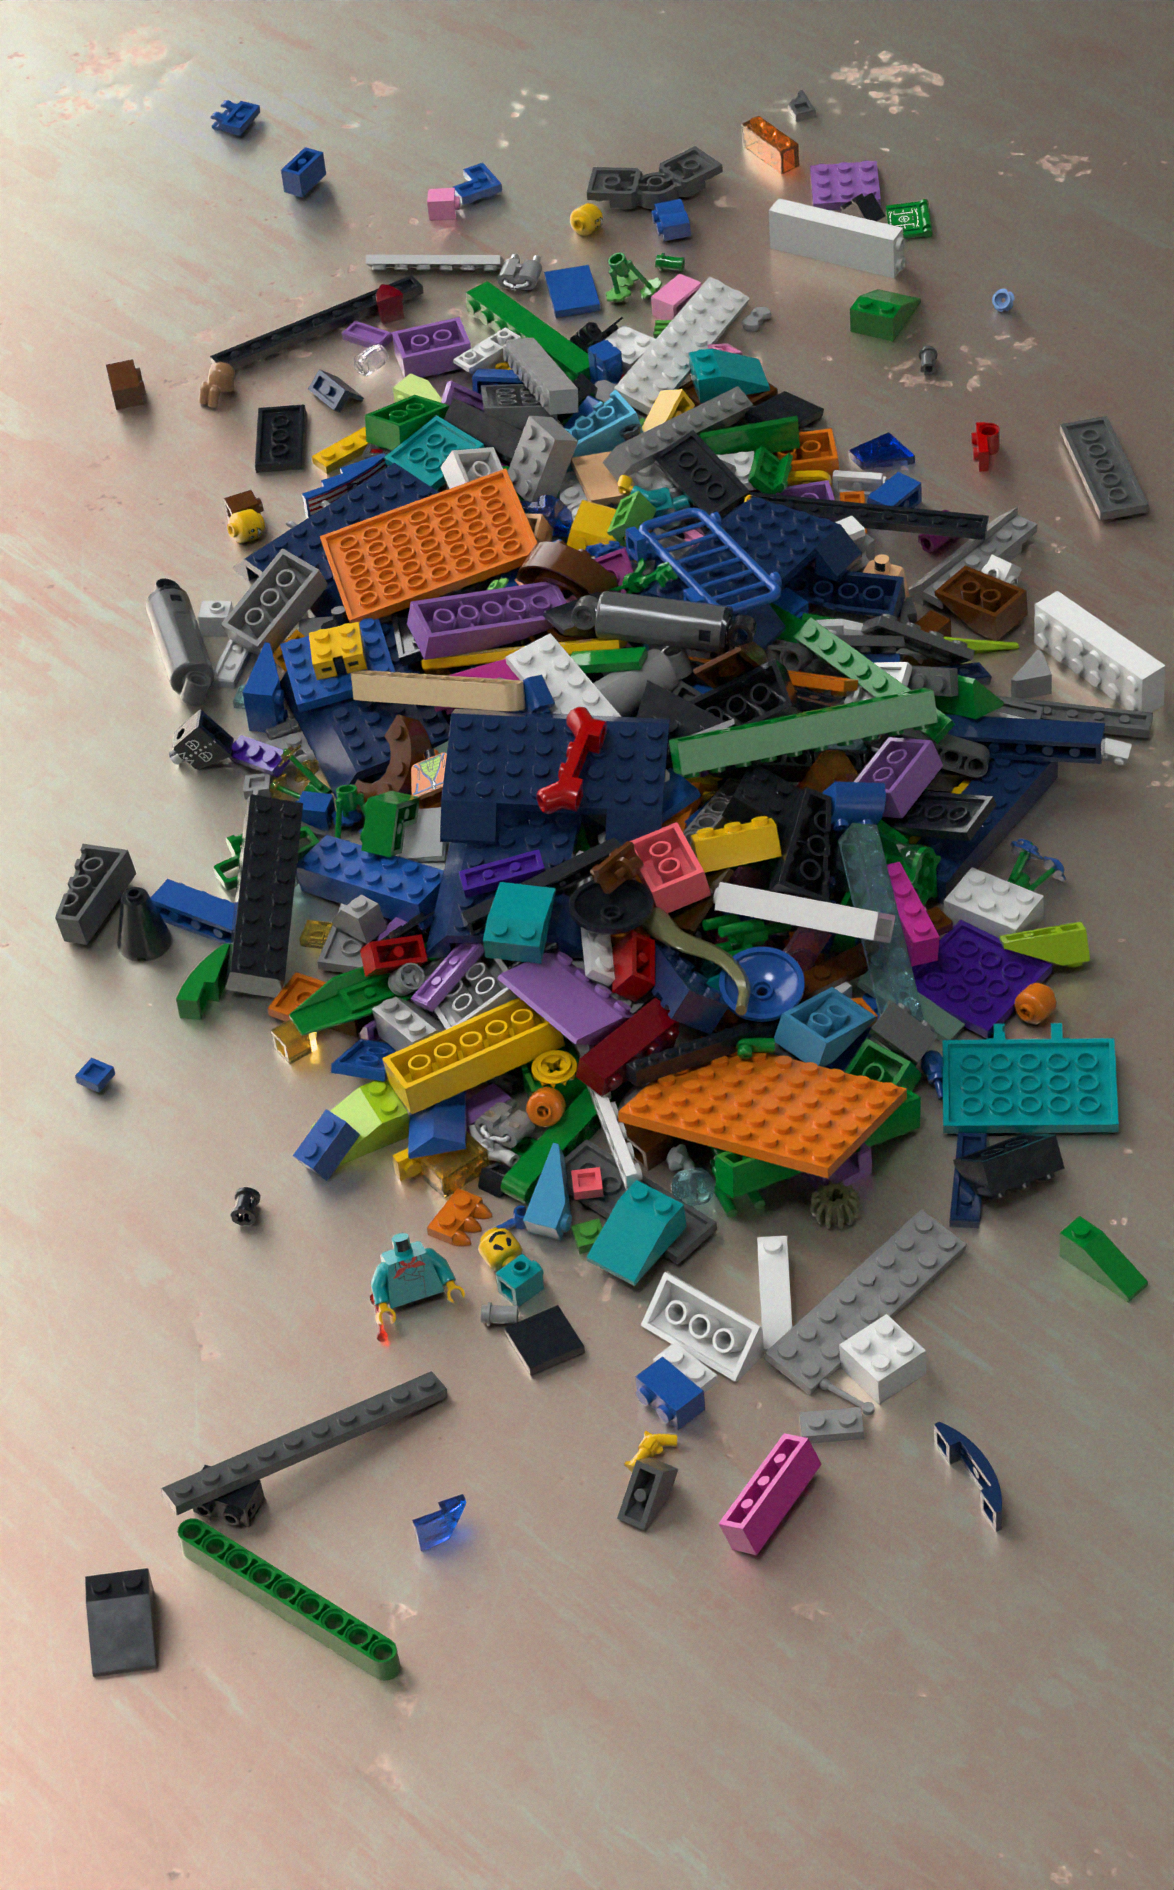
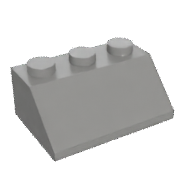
M398 997L387 999L380 1005L372 1008L379 1036L396 1051L446 1030L442 1022L435 1020V1016L430 1015L424 1008Z

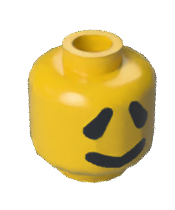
M495 1227L482 1235L478 1251L491 1270L499 1271L522 1254V1247L510 1230Z

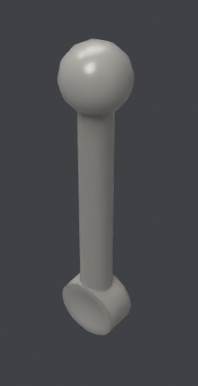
M827 1378L822 1379L819 1383L822 1390H830L861 1407L865 1415H872L874 1413L873 1403H864L832 1385Z

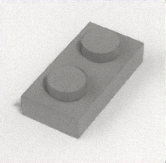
M861 1407L799 1412L801 1436L809 1438L811 1444L864 1439Z

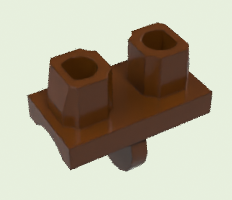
M627 841L619 849L613 850L609 857L601 864L595 865L590 870V873L595 883L600 884L604 893L610 894L624 881L635 878L637 870L644 864L636 854L633 842Z

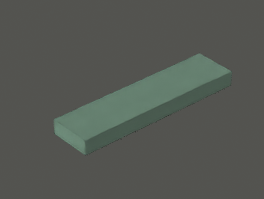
M876 964L858 980L857 987L887 1007L891 1001L896 1005L901 1003L911 1010V1016L916 1020L928 1022L934 1027V1033L938 1035L936 1039L941 1042L942 1040H955L965 1029L964 1023Z

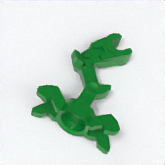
M642 557L635 572L625 575L622 585L609 590L619 591L624 589L627 594L638 593L647 588L654 580L663 588L666 586V582L672 578L675 580L678 576L670 563L666 562L660 564L655 572L643 577L641 573L646 568V563Z

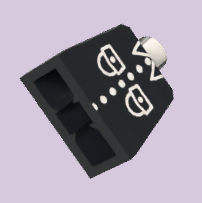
M201 709L175 731L173 750L169 752V757L176 765L186 761L194 769H201L231 757L234 738Z

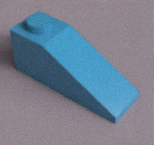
M553 1143L523 1222L528 1232L561 1241L564 1232H568L571 1227L572 1215L565 1158L559 1144Z

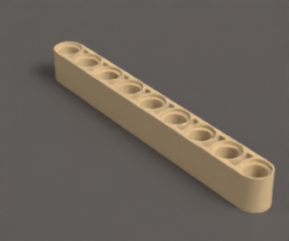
M368 670L351 673L354 700L495 711H519L526 708L524 684L520 680Z

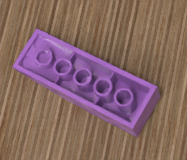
M540 582L412 601L407 625L424 660L486 650L544 632L554 627L543 617L544 611L567 602L555 583Z

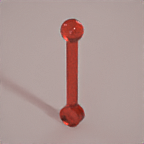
M371 1294L370 1302L374 1305L375 1315H377L380 1310L379 1307L375 1306L374 1297ZM377 1323L378 1333L376 1338L379 1342H385L388 1334L384 1331L383 1325L381 1326Z

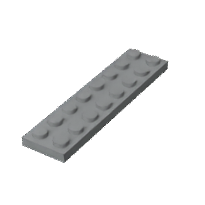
M921 1209L765 1352L764 1359L810 1396L820 1387L819 1383L822 1379L830 1378L840 1368L839 1344L886 1314L893 1319L965 1251L967 1244Z

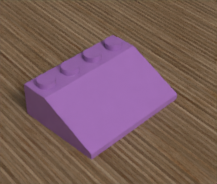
M562 952L557 954L544 953L542 964L525 962L498 976L497 979L577 1045H597L634 1015L630 1012L631 1007L613 998L611 996L612 992L607 987L596 984L592 979L585 977V970L577 968L572 964V958Z

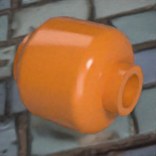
M1033 983L1018 994L1014 1006L1017 1014L1023 1021L1037 1025L1045 1021L1054 1012L1057 1001L1050 987L1041 983Z
M539 1088L531 1095L527 1102L526 1112L528 1118L532 1123L540 1127L553 1126L561 1119L565 1112V1099L554 1088Z

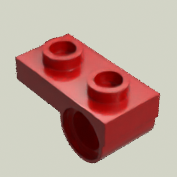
M976 422V432L971 433L972 447H975L973 448V462H978L979 472L989 471V455H994L1000 450V428L995 423Z

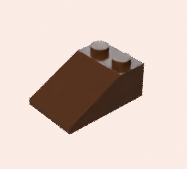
M966 565L934 591L935 596L976 633L995 641L1002 638L1028 615L1027 590Z
M753 641L741 645L693 671L696 676L714 689L767 663L768 659L765 651Z

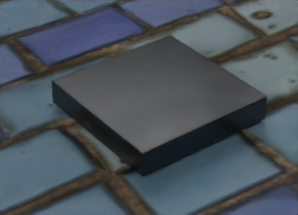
M558 1305L504 1328L507 1339L530 1376L585 1353L583 1343Z

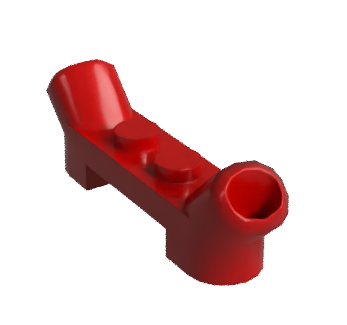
M585 707L574 708L567 715L566 723L575 736L574 742H569L566 753L567 761L560 765L559 781L538 790L537 802L543 813L551 814L562 808L577 811L583 798V779H580L579 775L588 752L600 753L607 730V722L594 719Z

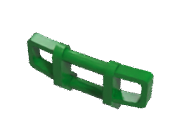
M308 826L301 827L300 839L307 838L311 843L298 850L297 863L319 843V839ZM243 833L238 836L231 835L226 837V843L232 857L214 865L215 876L226 890L237 887L238 876L226 878L223 873L237 866L239 867Z

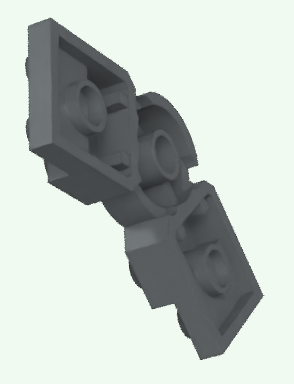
M696 146L660 163L659 172L645 175L638 168L593 167L587 189V200L609 201L610 208L621 210L632 209L638 205L648 209H655L654 204L676 200L679 197H689L705 189V181L722 173L723 167L721 163Z

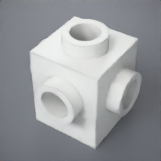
M991 554L988 563L981 572L1017 586L1018 577L1023 568Z

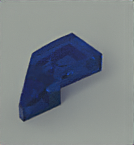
M463 1494L438 1502L439 1511L412 1520L417 1543L421 1551L436 1546L451 1537L466 1505V1499Z

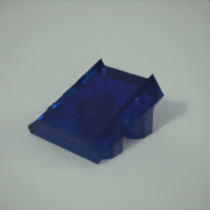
M543 495L537 498V502H520L526 514H542L553 528L552 536L569 537L573 524L572 512L559 498L552 495Z

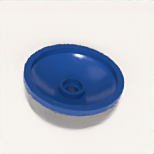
M771 947L749 948L733 956L746 972L751 987L747 1012L744 1015H738L735 1011L739 994L737 985L724 969L721 971L719 991L722 993V1000L729 1006L728 1009L750 1021L767 1022L781 1018L782 1013L799 1004L804 993V975L800 965L793 957ZM765 993L766 995L759 996L758 994Z

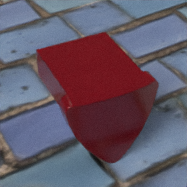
M381 284L376 293L379 317L383 325L404 319L403 293L385 284Z

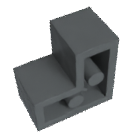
M891 1001L868 1034L893 1053L912 1062L916 1067L938 1035L934 1033V1027L924 1020L919 1022L912 1017L911 1010L901 1003L896 1005Z

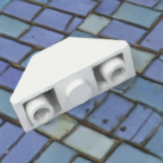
M504 328L453 359V362L471 374H474L477 369H495L497 364L504 363L503 348H506V340L521 339V336Z

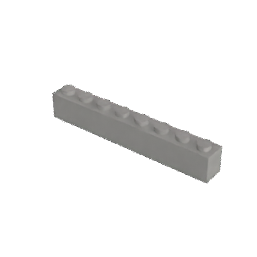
M534 338L506 340V348H503L504 361L508 362L509 367L512 368L515 375L517 374L520 381L525 384V387L530 390L536 400L540 402L541 406L550 415L578 412V388Z
M737 386L617 445L602 463L618 482L621 475L630 476L654 464L653 456L691 430H694L699 436L700 433L724 429L738 422L753 404Z

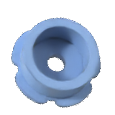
M999 289L993 295L992 303L997 311H1009L1013 307L1015 298L1012 292H1008L1007 289Z

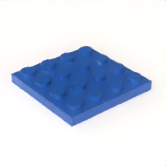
M371 618L363 619L359 624L364 640L367 669L361 671L395 672L379 618L375 620ZM309 636L292 639L280 644L299 713L353 698L351 673L347 674L346 671L337 673V676L321 680L316 679L312 665Z

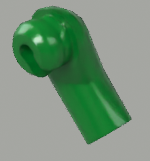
M775 1038L741 1039L736 1045L737 1055L742 1059H749L752 1057V1052L775 1053Z

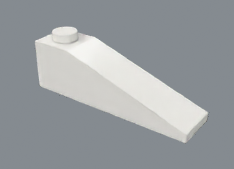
M787 1236L757 1237L764 1353L792 1328Z

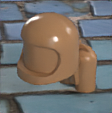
M218 362L210 367L208 382H203L200 386V404H208L209 407L216 408L218 407L220 393L234 390L235 371L231 365Z

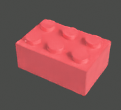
M677 822L630 841L633 842L635 852L644 864L637 870V875L642 884L652 893L655 908L659 907L666 913H670L711 896L704 870Z

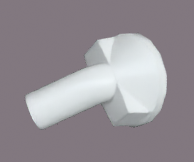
M680 1144L677 1147H673L667 1156L669 1170L677 1171L684 1167L688 1183L698 1182V1173L693 1160L688 1155L686 1146Z

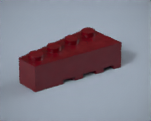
M654 998L579 1059L576 1077L601 1097L610 1091H614L628 1081L626 1077L627 1063L675 1047L676 1038L680 1033L678 1030L680 1022L672 1020L668 1016L670 1010L664 1009L660 1004L661 1001Z

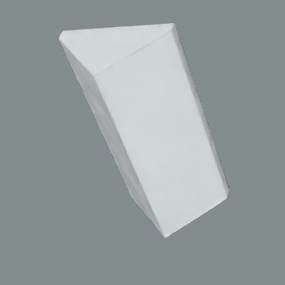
M664 1272L641 1326L671 1344L676 1342L699 1361L734 1382H738L764 1355L762 1327L669 1272Z

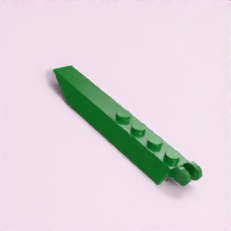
M427 958L428 961L421 966V969L436 958ZM362 966L332 977L293 1010L289 1017L301 1036L371 1015L373 1014L372 1008L380 1005L387 999L398 997L406 1001L411 1000V997L417 990L406 996H398L389 988L388 977L390 973L365 977Z

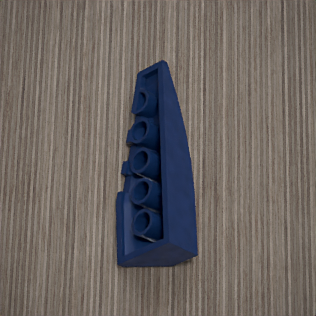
M804 567L781 588V590L789 588L809 603L835 611L877 617L882 614L900 617L906 598L904 577L847 571L838 581L815 574L814 567Z

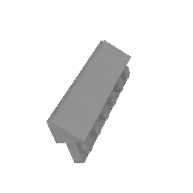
M1018 507L998 516L988 524L985 540H968L908 589L909 596L912 597L913 602L921 606L930 602L943 609L946 605L935 596L934 591L965 565L982 571L983 567L988 563L991 554L1008 562L1012 561L1022 552V544L1037 533V524L1018 515Z

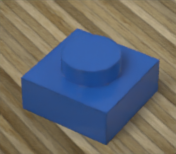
M91 1057L75 1075L76 1082L96 1092H100L115 1076V1070L113 1066Z

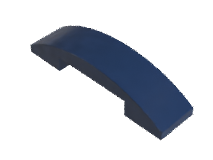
M942 1422L935 1423V1445L949 1465L961 1460L981 1489L980 1510L996 1532L1002 1530L1001 1489L988 1459L965 1435Z

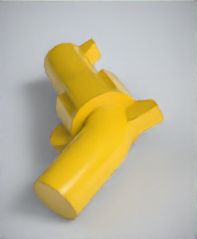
M645 1431V1438L638 1446L639 1451L631 1461H625L624 1466L633 1472L636 1460L653 1458L655 1454H661L663 1452L662 1446L677 1447V1435L651 1434Z

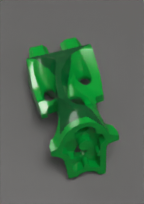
M882 820L874 825V829L865 832L858 831L857 825H853L850 831L851 838L842 836L837 840V846L864 859L863 869L874 871V867L900 862L923 906H925L929 898L935 899L938 896L936 867L941 861V856L936 855L931 847L921 844H909V840Z

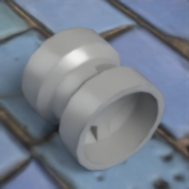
M406 963L390 973L388 985L394 994L406 996L422 986L425 975L417 964Z

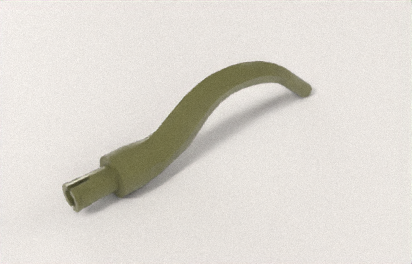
M659 907L653 908L651 916L641 925L642 928L651 937L675 950L704 958L722 967L732 977L739 991L735 1009L738 1015L746 1014L751 987L748 976L738 961L718 946L685 933L663 909Z

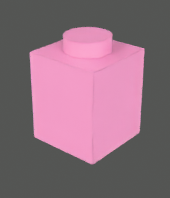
M455 188L428 189L427 205L429 220L456 219V212L460 210V197H456Z

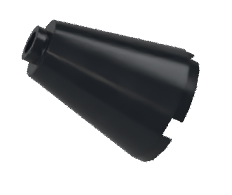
M140 887L127 889L123 892L120 903L117 937L119 952L123 957L137 962V958H146L147 961L162 956L170 947V930L145 889Z

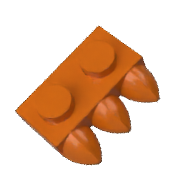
M457 1188L427 1226V1232L429 1236L448 1244L461 1247L471 1245V1240L464 1232H481V1225L476 1219H489L493 1216L490 1209L483 1204L481 1197Z

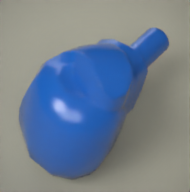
M930 1050L921 1058V1068L927 1077L928 1083L935 1084L938 1099H943L944 1060L938 1051Z

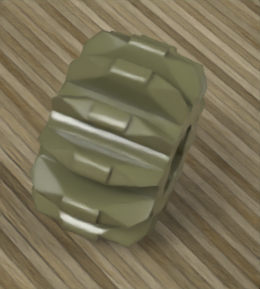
M842 1180L838 1184H833L829 1181L828 1186L819 1184L817 1191L812 1192L811 1214L816 1218L818 1225L826 1223L828 1230L832 1226H838L841 1230L843 1224L852 1225L853 1219L858 1218L860 1213V1197L852 1185L845 1186Z

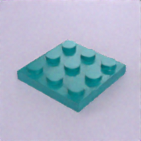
M435 416L386 455L384 459L388 466L396 463L437 490L446 483L440 467L451 451L485 447L480 441L439 416Z

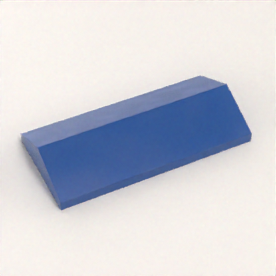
M467 1090L427 1107L422 1111L414 1114L409 1112V1159L466 1149Z

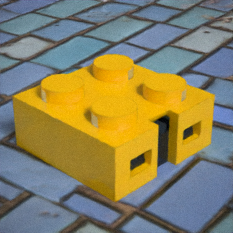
M359 622L347 623L309 633L312 665L317 680L337 676V673L347 671L348 674L367 669L364 640Z

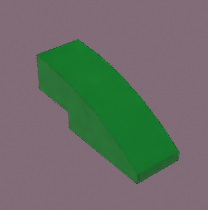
M224 943L214 950L189 975L176 998L180 1018L201 1020L208 1001L219 1002L226 984L230 944Z

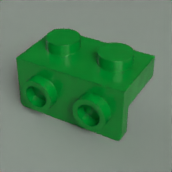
M763 446L759 447L754 454L748 482L755 489L765 494L783 492L788 485L787 479L792 470L793 455L788 453L779 460Z

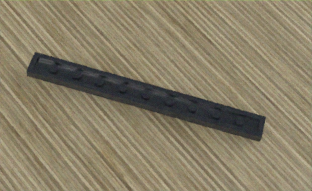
M413 275L388 284L403 293L404 299L402 302L424 293L423 286ZM378 289L211 355V364L223 362L231 365L235 370L262 358L272 356L284 349L292 348L294 345L311 340L324 333L331 332L346 324H351L366 316L373 315L379 312L376 302Z
M750 492L752 497L762 498L765 501L781 504L787 508L807 512L810 515L826 518L832 522H838L853 516L864 528L985 540L989 524L988 515Z

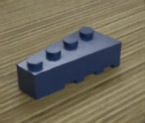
M655 942V985L652 987L651 992L655 997L662 1000L660 1004L664 1009L670 1010L668 1016L672 1020L711 1034L729 1007L721 999L722 993L714 987L708 986V979L694 971V965L679 956L680 951Z

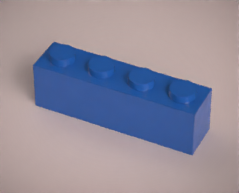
M167 879L150 897L165 923L221 944H230L235 903Z

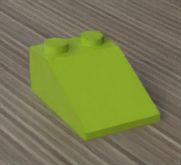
M374 1080L358 1087L330 1110V1112L346 1121L360 1134L339 1165L409 1137L408 1112L387 1080L385 1082Z

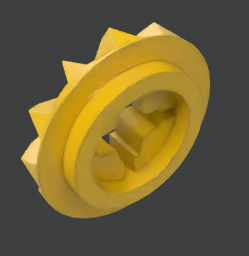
M551 1050L536 1057L532 1063L531 1070L535 1081H540L542 1086L550 1084L554 1088L556 1084L560 1083L565 1086L567 1080H574L575 1072H577V1062L568 1052Z

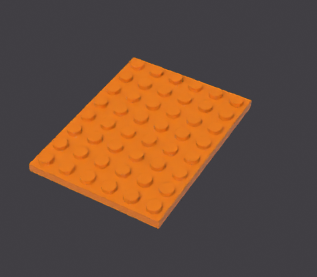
M506 468L320 536L350 624L360 623V621L366 618L375 620L387 617L397 611L410 608L412 601L438 598L441 595L460 590L476 582L485 581L498 574L507 573L512 569L522 566L531 549L537 544Z
M736 1052L650 1082L618 1111V1122L829 1178L907 1099V1089L898 1087L890 1082L883 1083L871 1080L867 1076L844 1073L840 1069L821 1067L813 1062L805 1063L794 1060L789 1056L752 1052V1057L742 1059L738 1057Z

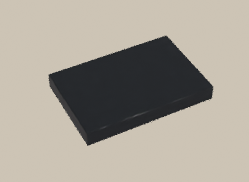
M784 391L746 411L744 419L754 424L797 416L798 429L822 417L824 408Z

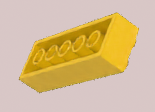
M518 997L382 1059L390 1086L409 1112L414 1114L536 1059V1057L544 1052L559 1049L565 1046L563 1034Z

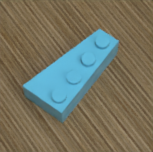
M617 390L609 394L611 398L605 403L601 401L593 407L594 411L587 417L581 416L575 420L574 427L571 429L565 428L578 441L572 458L613 451L617 445L625 442V439L619 434L624 427L632 424H639L641 427L636 411ZM571 461L566 473L574 472L571 466Z

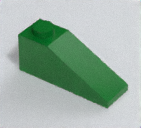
M1081 1216L1077 1217L1060 1232L1059 1256L1125 1301L1130 1302L1148 1286V1281L1106 1234Z

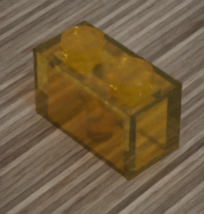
M467 1131L466 1149L429 1155L421 1160L423 1180L444 1199L453 1194L457 1188L462 1189L463 1186L480 1177L481 1169L489 1166L487 1149Z

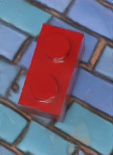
M631 930L612 947L615 980L612 982V992L636 1002L655 985V940Z
M422 934L369 942L360 949L365 977L392 973L406 963H415L421 967L428 961Z

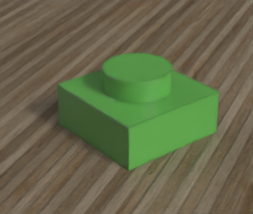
M599 1218L571 1225L572 1235L579 1254L589 1252L602 1230Z

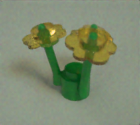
M301 745L295 749L292 746L288 749H283V753L280 756L283 760L278 766L281 767L290 759L297 767L294 780L297 783L303 780H310L304 791L332 793V790L314 775L319 770L317 759L313 761L308 759L301 763L294 756L302 747ZM286 774L279 776L278 779H274L270 787L272 798L279 799L282 793H285L299 800L301 794L286 788Z

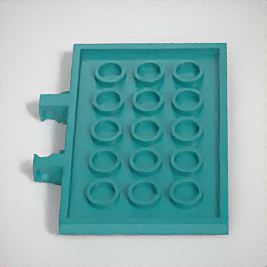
M1051 1023V1039H1005V1024H994V1038H987L986 1040H942L944 1060L943 1133L1119 1132L1115 1038H1063L1062 1023Z

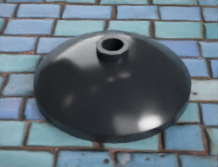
M633 879L624 881L610 894L604 893L600 884L591 880L577 888L569 900V912L573 921L590 932L603 935L622 934L636 929L648 920L654 908L653 896L650 890L642 883Z

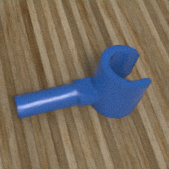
M517 1206L513 1211V1218L496 1227L499 1229H509L512 1227L526 1229L523 1222L526 1207Z

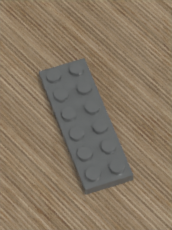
M1103 416L1060 424L1061 436L1100 521L1148 512L1149 504L1108 417Z
M586 1139L565 1157L568 1192L574 1197L572 1170L600 1167L604 1197L580 1199L579 1201L608 1219L617 1201L626 1192L614 1157ZM642 1175L643 1179L639 1180L640 1182L684 1204L687 1227L662 1254L678 1265L717 1230L716 1221Z

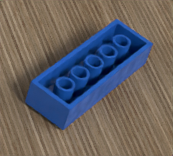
M326 835L297 863L296 875L303 892L344 905H348L353 899L363 895L379 904L383 917L392 920L397 917L406 922H409L410 919L421 912L426 916L435 911L444 870L402 857H387L361 851L362 845ZM433 915L421 923L419 927L426 930L432 924Z

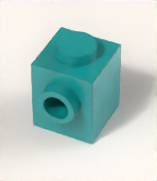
M524 1254L519 1255L495 1273L498 1292L514 1306L520 1307L544 1289V1272L538 1262L531 1261Z

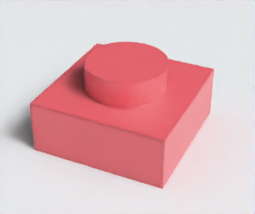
M600 1167L571 1171L574 1200L604 1197Z

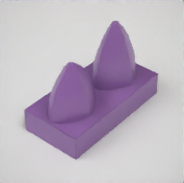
M453 381L447 382L445 391L442 394L441 403L450 407L453 398L484 410L481 394Z

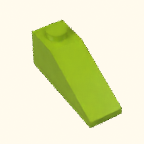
M1082 922L999 936L1000 943L1004 949L1059 965L1078 967L1083 965V962L1090 961L1087 931Z

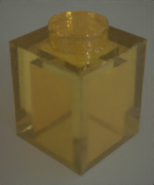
M291 1019L271 1030L274 1049L289 1065L317 1050L315 1038L317 1037V1032L301 1036Z

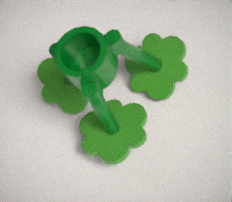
M615 253L608 259V264L611 267L608 272L614 287L611 291L605 293L607 301H624L626 297L631 295L628 287L633 286L634 281L638 279L644 284V288L640 291L642 299H647L660 290L662 286L660 279L657 277L654 280L647 281L633 265L632 261L626 259L624 253Z

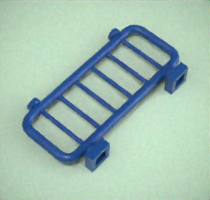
M687 508L645 521L639 526V529L635 526L625 529L626 550L638 563L642 557L644 560H647L646 549L649 547L664 563H670L677 576L688 587L683 590L684 601L720 605L716 601L766 586L771 591L767 594L727 605L733 608V615L772 603L781 596L782 580L779 573L773 572L769 575L721 527L722 520L718 512L709 515L706 511L699 508ZM688 518H697L702 521L654 537L648 532L652 529ZM703 526H707L713 532V534L668 548H664L658 542V540ZM717 537L725 545L680 560H676L669 553ZM726 550H730L736 556V558L689 573L681 566V564ZM738 562H742L749 569L701 585L693 578V576ZM750 574H754L761 581L711 597L704 590Z

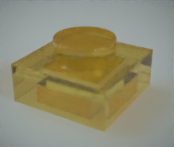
M307 920L299 938L300 945L323 949L333 923Z

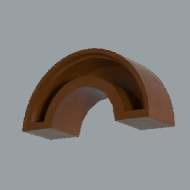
M560 540L556 542H540L534 545L517 573V581L524 584L555 583L570 590L578 598L595 592H604L619 586L617 577L592 559L589 552L584 549H574Z
M397 715L384 736L389 743L391 751L390 764L386 773L380 780L374 783L357 780L354 784L357 787L358 793L364 795L365 803L369 797L389 791L412 795L411 767L423 761L424 752L431 749L429 736L419 720L402 715ZM357 804V809L361 810L360 805Z

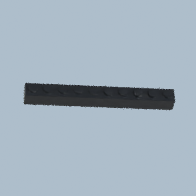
M614 837L520 884L555 888L556 893L592 876L590 870L607 859L613 850L619 849L621 844ZM494 897L461 913L463 924L471 935L486 928L488 914Z
M780 1018L767 1022L750 1021L741 1023L738 1026L709 1034L703 1038L694 1039L691 1042L680 1044L674 1048L665 1049L662 1052L650 1054L641 1059H635L633 1062L626 1064L627 1080L637 1087L736 1053L738 1051L736 1045L741 1039L774 1038Z

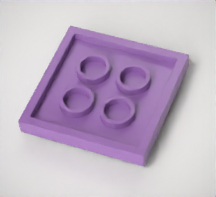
M877 161L841 162L839 164L810 166L813 207L826 210H841L840 207L861 193L864 197L873 193L881 207Z

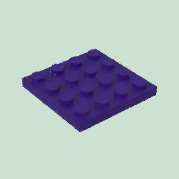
M960 919L953 926V930L947 932L939 940L938 960L913 966L900 981L964 1023V1027L985 1038H989L994 1033V1024H1003L1016 1010L1014 1004L1018 994L1030 984L1042 983L1052 973V964L1039 958L1004 949L998 937Z

